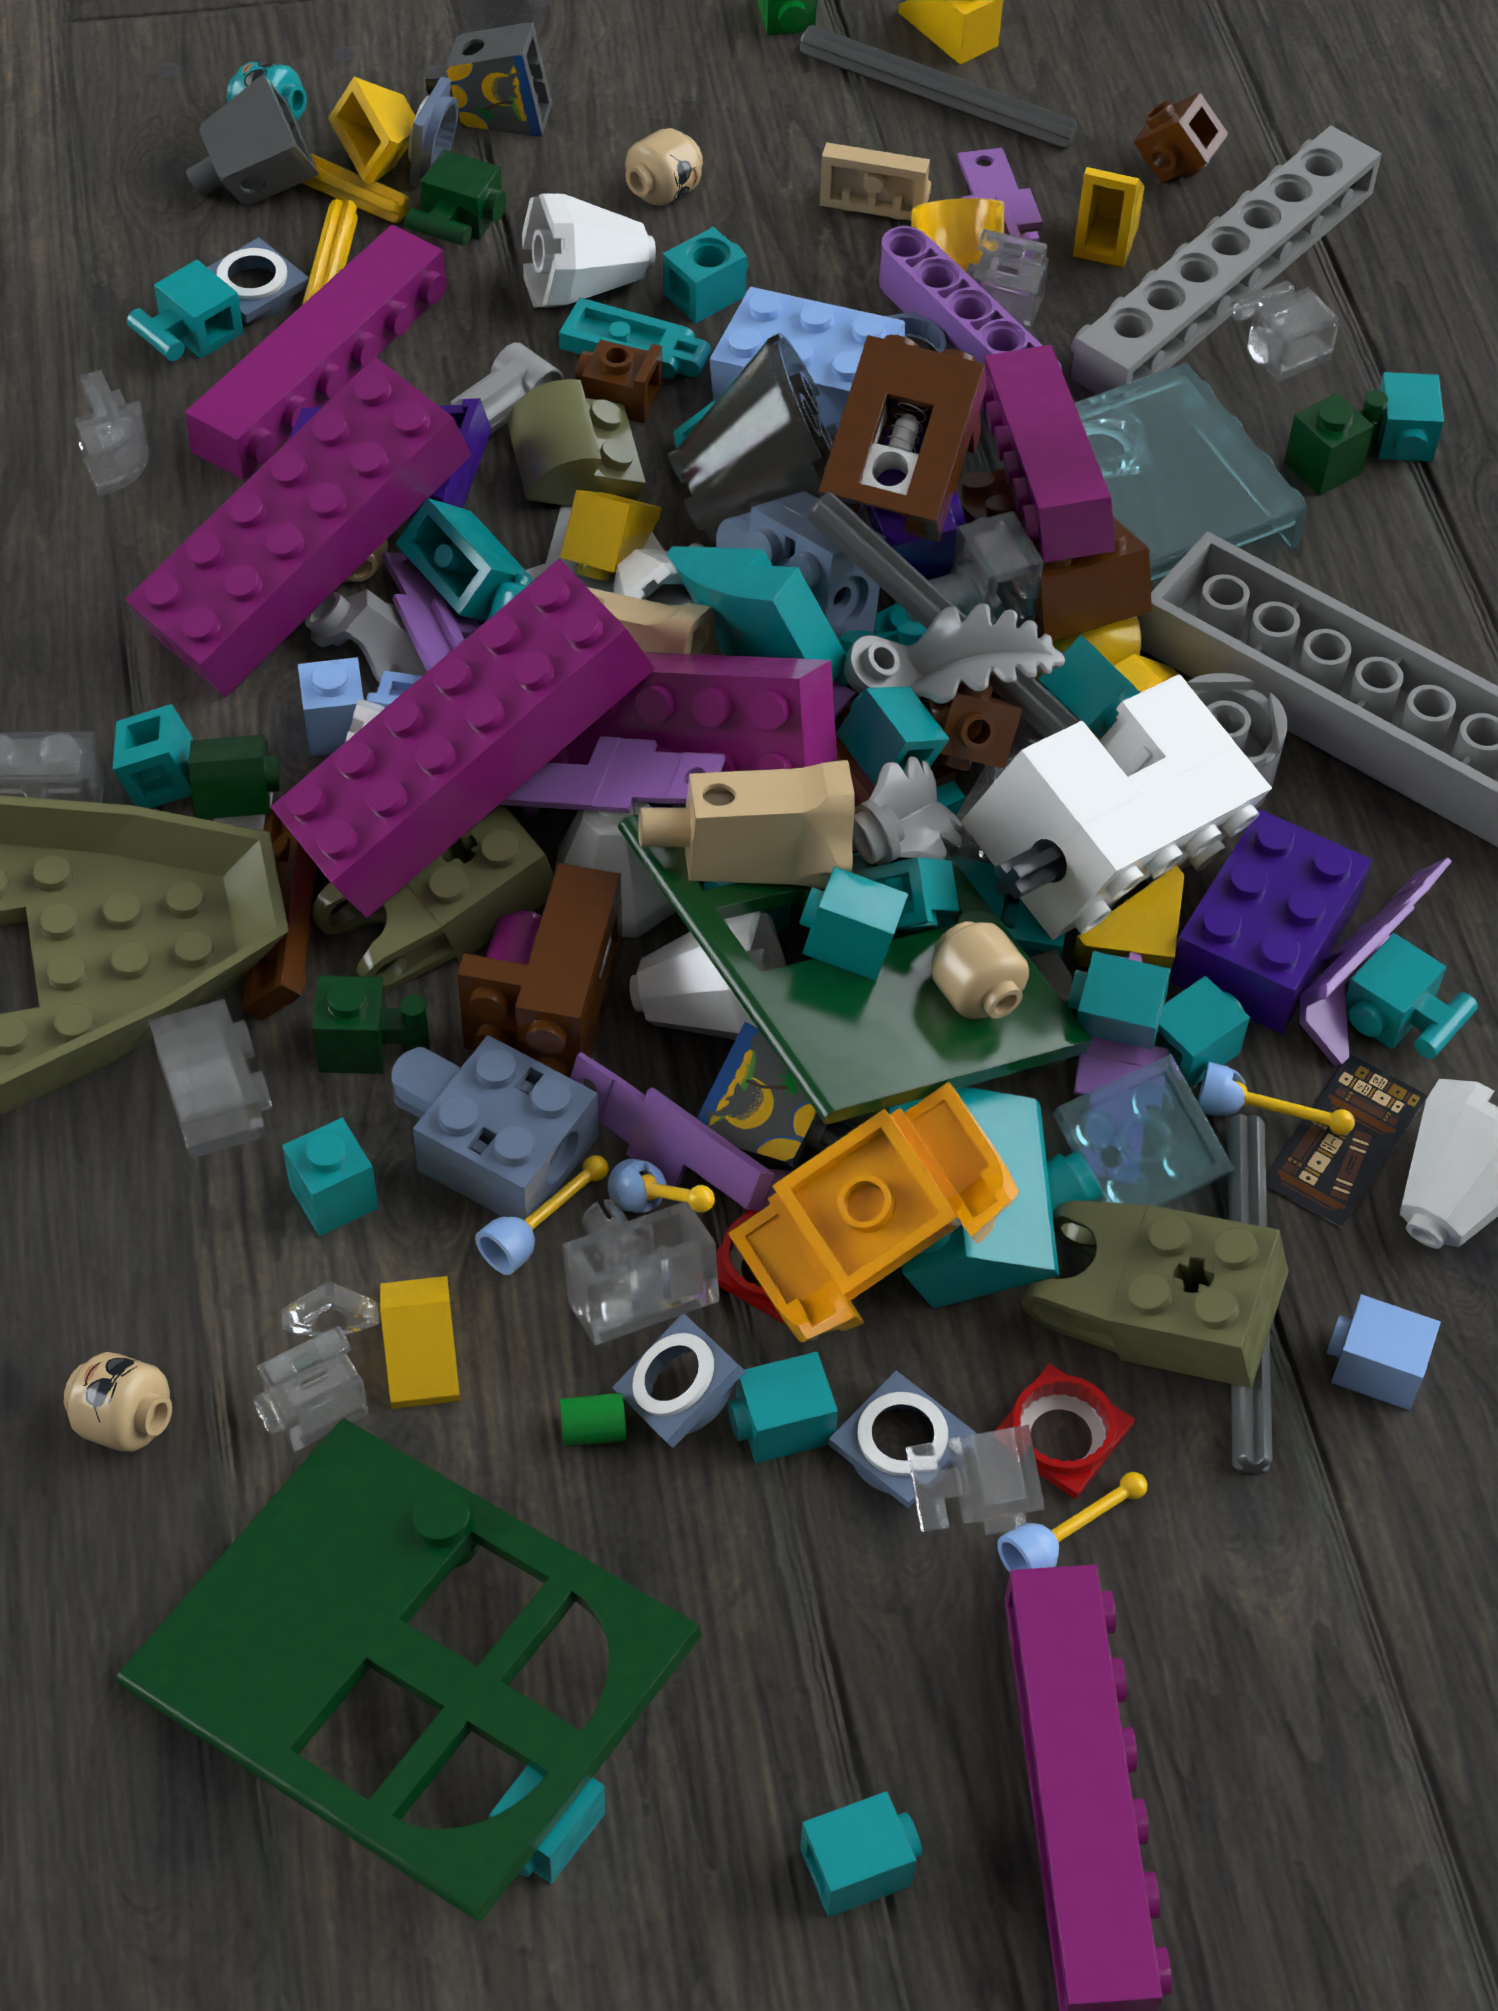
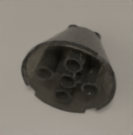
M777 333L764 342L679 447L668 453L675 474L681 483H688L693 495L685 499V505L691 520L698 531L706 529L713 547H717L716 534L722 521L751 512V507L803 491L820 499L819 488L838 428L835 423L827 427L823 425L819 416L820 408L816 400V396L820 395V391L801 357L782 333ZM863 505L859 518L871 528L865 505Z

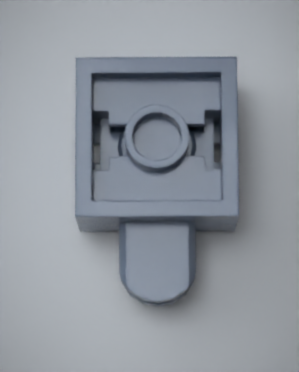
M803 491L751 507V512L725 519L719 525L716 534L718 548L764 549L773 566L798 567L837 639H840L842 633L851 630H866L874 633L880 586L808 520L807 515L819 500L818 498ZM873 530V531L876 532L884 541L886 540V536H884V535L878 533L877 531Z
M489 1035L485 1037L462 1067L426 1048L417 1047L400 1056L392 1068L391 1080L395 1104L420 1119L413 1127L418 1171L502 1217H518L525 1220L558 1191L599 1137L597 1092Z

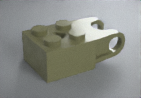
M498 805L368 918L350 901L339 911L330 915L331 911L339 903L347 899L331 882L318 895L313 904L311 915L314 923L325 934L330 935L356 930L367 924H384L383 932L372 942L360 960L356 971L359 977H383L385 992L401 987L454 957L460 963L464 953L471 955L490 942L495 923L499 917L519 910L533 912L547 902L554 874L542 849L504 805ZM395 960L385 971L376 974L381 967Z
M1080 1200L1061 1203L1054 1209L1053 1223L1055 1236L1084 1255L1093 1257L1094 1260L1085 1271L1074 1277L1066 1279L1052 1278L1032 1282L1026 1286L1021 1305L1030 1317L1053 1331L1118 1353L1120 1361L1252 1388L1289 1272L1279 1229L1153 1205Z

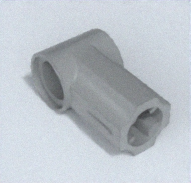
M520 342L512 343L506 346L496 357L489 375L450 402L451 405H462V399L481 398L492 429L490 434H492L507 423L512 408L521 397L540 385L563 380L564 376L561 371Z

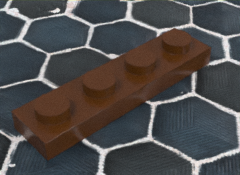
M271 807L270 814H265L263 831L270 832L289 931L245 976L241 1010L261 1021L284 1006L292 1004L302 996L306 984L304 969L307 942L312 931V923L310 921L312 896L317 883L316 863Z

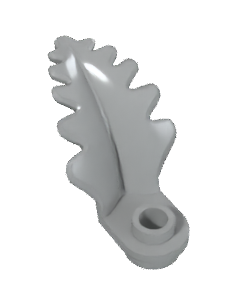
M368 589L344 598L339 592H333L306 618L305 625L312 631L311 639L317 646L326 647L331 644L339 646L349 639L358 644L366 657L375 679L379 683L383 671L419 676L427 673L403 625L396 606L385 603Z
M978 604L964 622H961L956 607L944 608L936 616L924 635L913 645L905 646L873 635L859 638L850 646L844 662V674L850 686L860 694L866 688L910 686L918 698L926 697L939 704H945L955 697L959 684H965L974 691H982L988 687L990 674L996 675L1005 683H1011L1017 679L1016 671L1028 679L1036 677L1037 669L1043 674L1048 675L1052 673V669L1063 666L1065 658L1060 651L1053 647L1050 635L1044 634L1038 639L1037 625L1034 621L1027 620L1019 628H1016L1017 613L1009 609L1005 610L998 621L992 625L989 606L987 604Z
M913 756L907 760L905 771L895 762L886 763L881 768L876 786L870 798L856 806L854 811L853 844L860 855L870 864H888L897 858L912 859L922 857L945 860L947 850L944 843L954 847L961 846L962 838L960 835L965 834V828L955 814L937 801L936 782L928 762L923 760L919 763L918 759Z

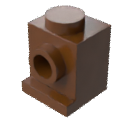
M600 339L593 353L588 351L581 353L576 366L575 379L581 380L585 398L608 400L624 404L629 420L645 423L662 389V346L651 344L647 351Z

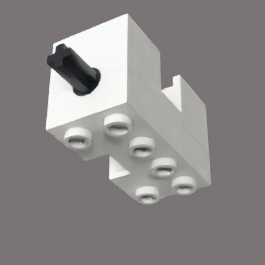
M1180 674L1122 701L1116 708L1119 712L1116 717L1118 720L1100 741L1087 725L1081 721L1022 749L961 821L962 825L994 864L995 869L993 872L1000 880L995 886L997 892L1002 897L1011 894L1015 900L1020 898L1052 940L1075 927L1081 934L1090 931L1111 913L1110 908L1123 895L1143 880L1149 885L1176 865L1182 870L1192 864L1199 871L1211 864L1226 850V847L1221 842L1228 834L1229 837L1235 836L1259 816V812L1254 806L1272 789Z

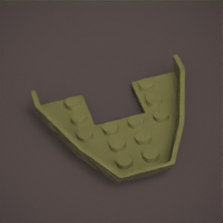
M0 795V927L28 922L40 1006L0 1014V1115L123 1057L233 988L289 931L270 832L140 806Z

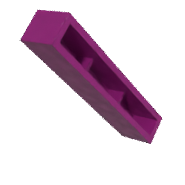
M390 225L184 412L191 453L242 480L250 475L260 464L266 463L273 456L275 450L291 436L301 408L322 407L397 336L403 335L409 329L412 322L430 305L436 304L442 298L447 286L443 249L394 225Z
M1052 345L985 355L986 390L981 403V409L983 412L986 411L990 435L995 436L998 459L1003 461L1008 488L1012 487L1017 514H1022L1026 541L1037 542L1044 563L1116 551L1112 497Z
M1097 1564L1011 1570L1004 1601L1059 2011H1157L1163 1998L1162 1995L1171 1994L1172 1975L1167 1948L1165 1946L1155 1947L1151 1919H1158L1160 1915L1159 1887L1154 1871L1143 1872L1140 1845L1148 1843V1816L1144 1799H1132L1129 1773L1137 1771V1745L1133 1728L1121 1727L1118 1703L1126 1701L1127 1684L1122 1658H1111L1108 1634H1115L1116 1610L1113 1593L1111 1590L1101 1591Z

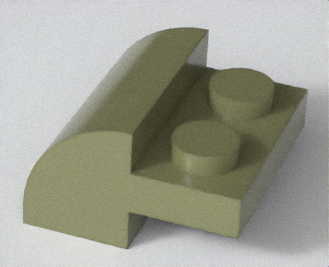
M563 379L548 382L532 389L521 397L512 408L507 419V425L526 500L572 506L576 490L610 493L638 499L646 482L624 404L608 400L585 398L581 380Z

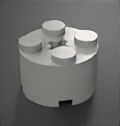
M1210 673L1197 676L1188 681L1187 684L1272 788L1287 732V717L1280 701L1271 692L1268 699L1262 693L1253 689L1254 681L1236 674ZM1266 795L1254 806L1255 809L1264 803Z

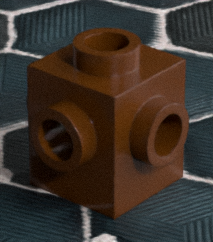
M1201 92L1173 105L1170 100H1167L1155 106L1144 117L1146 125L1133 143L1141 153L1144 161L1151 167L1160 182L1163 183L1179 175L1187 179L1199 173L1207 166L1214 153L1227 137L1228 132Z
M959 684L955 697L945 704H939L929 698H925L922 701L923 705L949 738V741L939 753L935 762L964 771H970L972 761L1005 769L1022 709L1000 698L992 697L994 687L988 685L985 690L974 691L965 684Z

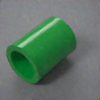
M622 1393L560 1398L564 1447L626 1441Z

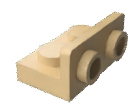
M826 142L822 154L819 206L911 221L912 209L919 204L928 202L931 192V181L928 180L930 159Z

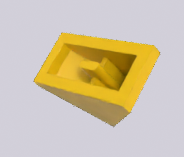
M1176 865L1114 909L1093 929L1084 934H1079L1076 939L1073 959L1080 967L1089 968L1093 951L1120 957H1126L1128 952L1141 954L1142 962L1170 968L1171 971L1175 959L1184 873Z
M442 1276L380 1283V1312L391 1409L460 1401L448 1277Z

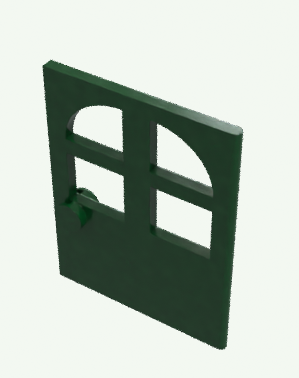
M686 805L676 806L672 808H686ZM639 814L626 817L618 824L621 834L825 1124H832L884 1108L926 1098L947 1082L954 1089L1085 1054L1093 1041L1010 934L1005 924L996 916L948 853L945 860L952 861L959 912L949 913L956 922L955 925L966 921L995 924L1004 931L1028 963L1029 978L1022 991V1000L1011 1013L1001 1018L995 1019L989 1016L969 1019L955 1010L932 978L931 964L935 955L936 943L944 933L955 925L893 939L876 981L818 959H811L760 972L724 919L796 902L804 909L812 887L790 884L735 883L703 891L698 881H690L688 878L684 847H640L638 837ZM861 855L852 857L853 866L851 873L861 876V869L878 865L876 863H868ZM897 858L890 863L907 860L909 858Z
M342 1418L124 1665L117 1675L116 1682L476 1922H480L694 1647L702 1634L699 1624L349 1420ZM480 1545L544 1584L479 1665L476 1666L407 1623L451 1570L468 1563L476 1555ZM575 1602L585 1608L601 1626L607 1638L609 1665L603 1693L594 1713L582 1731L509 1686ZM372 1668L439 1710L440 1713L368 1800L300 1756L299 1753L367 1671ZM471 1732H474L545 1777L539 1785L515 1805L500 1814L472 1825L438 1829L415 1826L401 1820Z

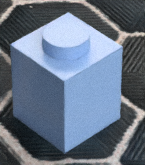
M358 657L298 664L310 756L332 754L346 741L358 698L364 700Z
M1361 1294L1353 1318L1350 1319L1339 1315L1326 1352V1354L1339 1358L1331 1383L1410 1410L1424 1378L1441 1322Z

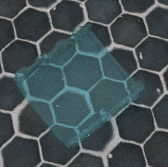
M1187 362L1075 403L1111 494L1113 517L1149 547L1151 581L1167 575L1207 531L1236 547L1276 532L1279 533L1291 549L1299 546L1308 508L1303 496L1297 489L1292 488L1275 468L1270 456L1256 446L1244 431L1239 419L1230 415L1215 397L1211 386L1206 381L1201 380Z

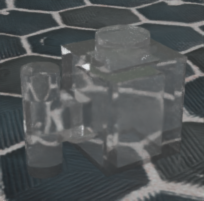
M984 229L979 242V251H983V254L978 264L972 262L969 264L966 273L1030 333L1044 300L1049 258H1046L1047 244Z
M1286 280L1230 303V313L1236 322L1253 317L1247 349L1254 360L1262 364L1278 382L1331 360L1340 319L1309 287L1295 292L1292 284Z
M336 1326L256 1366L262 1393L253 1397L257 1411L269 1433L274 1434L282 1430L294 1452L327 1436L342 1418L353 1423L369 1415L364 1384L346 1354L351 1351V1348L340 1326Z
M1029 1425L949 1439L948 1445L953 1468L938 1470L933 1442L905 1447L921 1532L949 1527L944 1499L956 1496L959 1497L963 1523L983 1521L986 1535L1015 1530L1027 1523L1025 1513L1045 1510Z

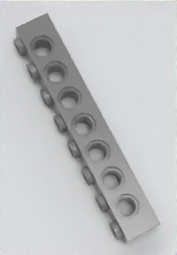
M1331 125L1314 140L1309 139L1305 141L1297 154L1284 165L1275 166L1265 181L1253 191H1245L1235 206L1223 216L1214 217L1199 236L1189 244L1183 243L1169 261L1158 270L1153 269L1149 271L1139 286L1127 296L1117 298L1111 304L1108 311L1092 325L1087 324L1079 330L1071 345L1073 362L1070 378L1122 410L1373 194L1382 153Z

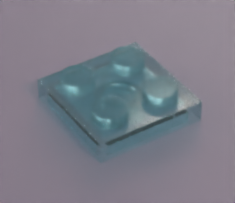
M1171 1054L1057 1107L1053 1113L1072 1151L1078 1152L1091 1168L1100 1187L1101 1198L1098 1199L1100 1202L1163 1207L1227 1176L1234 1169Z

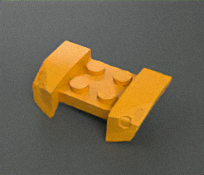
M947 1082L905 1112L898 1108L889 1114L884 1108L772 1185L776 1193L767 1198L770 1205L728 1234L786 1325L799 1342L817 1339L818 1336L830 1331L840 1330L843 1332L863 1324L864 1322L851 1300L960 1225L964 1226L970 1237L979 1245L994 1229V1221L1006 1207H1010L1019 1190L998 1151L954 1087Z

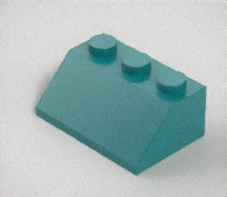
M971 1087L955 1089L998 1151L1019 1193L1010 1207H1006L994 1221V1229L979 1245L970 1237L964 1226L960 1225L902 1265V1274L933 1309L1059 1276L1041 1107L1036 1098ZM924 1098L890 1107L889 1112L891 1114L898 1108L905 1112Z

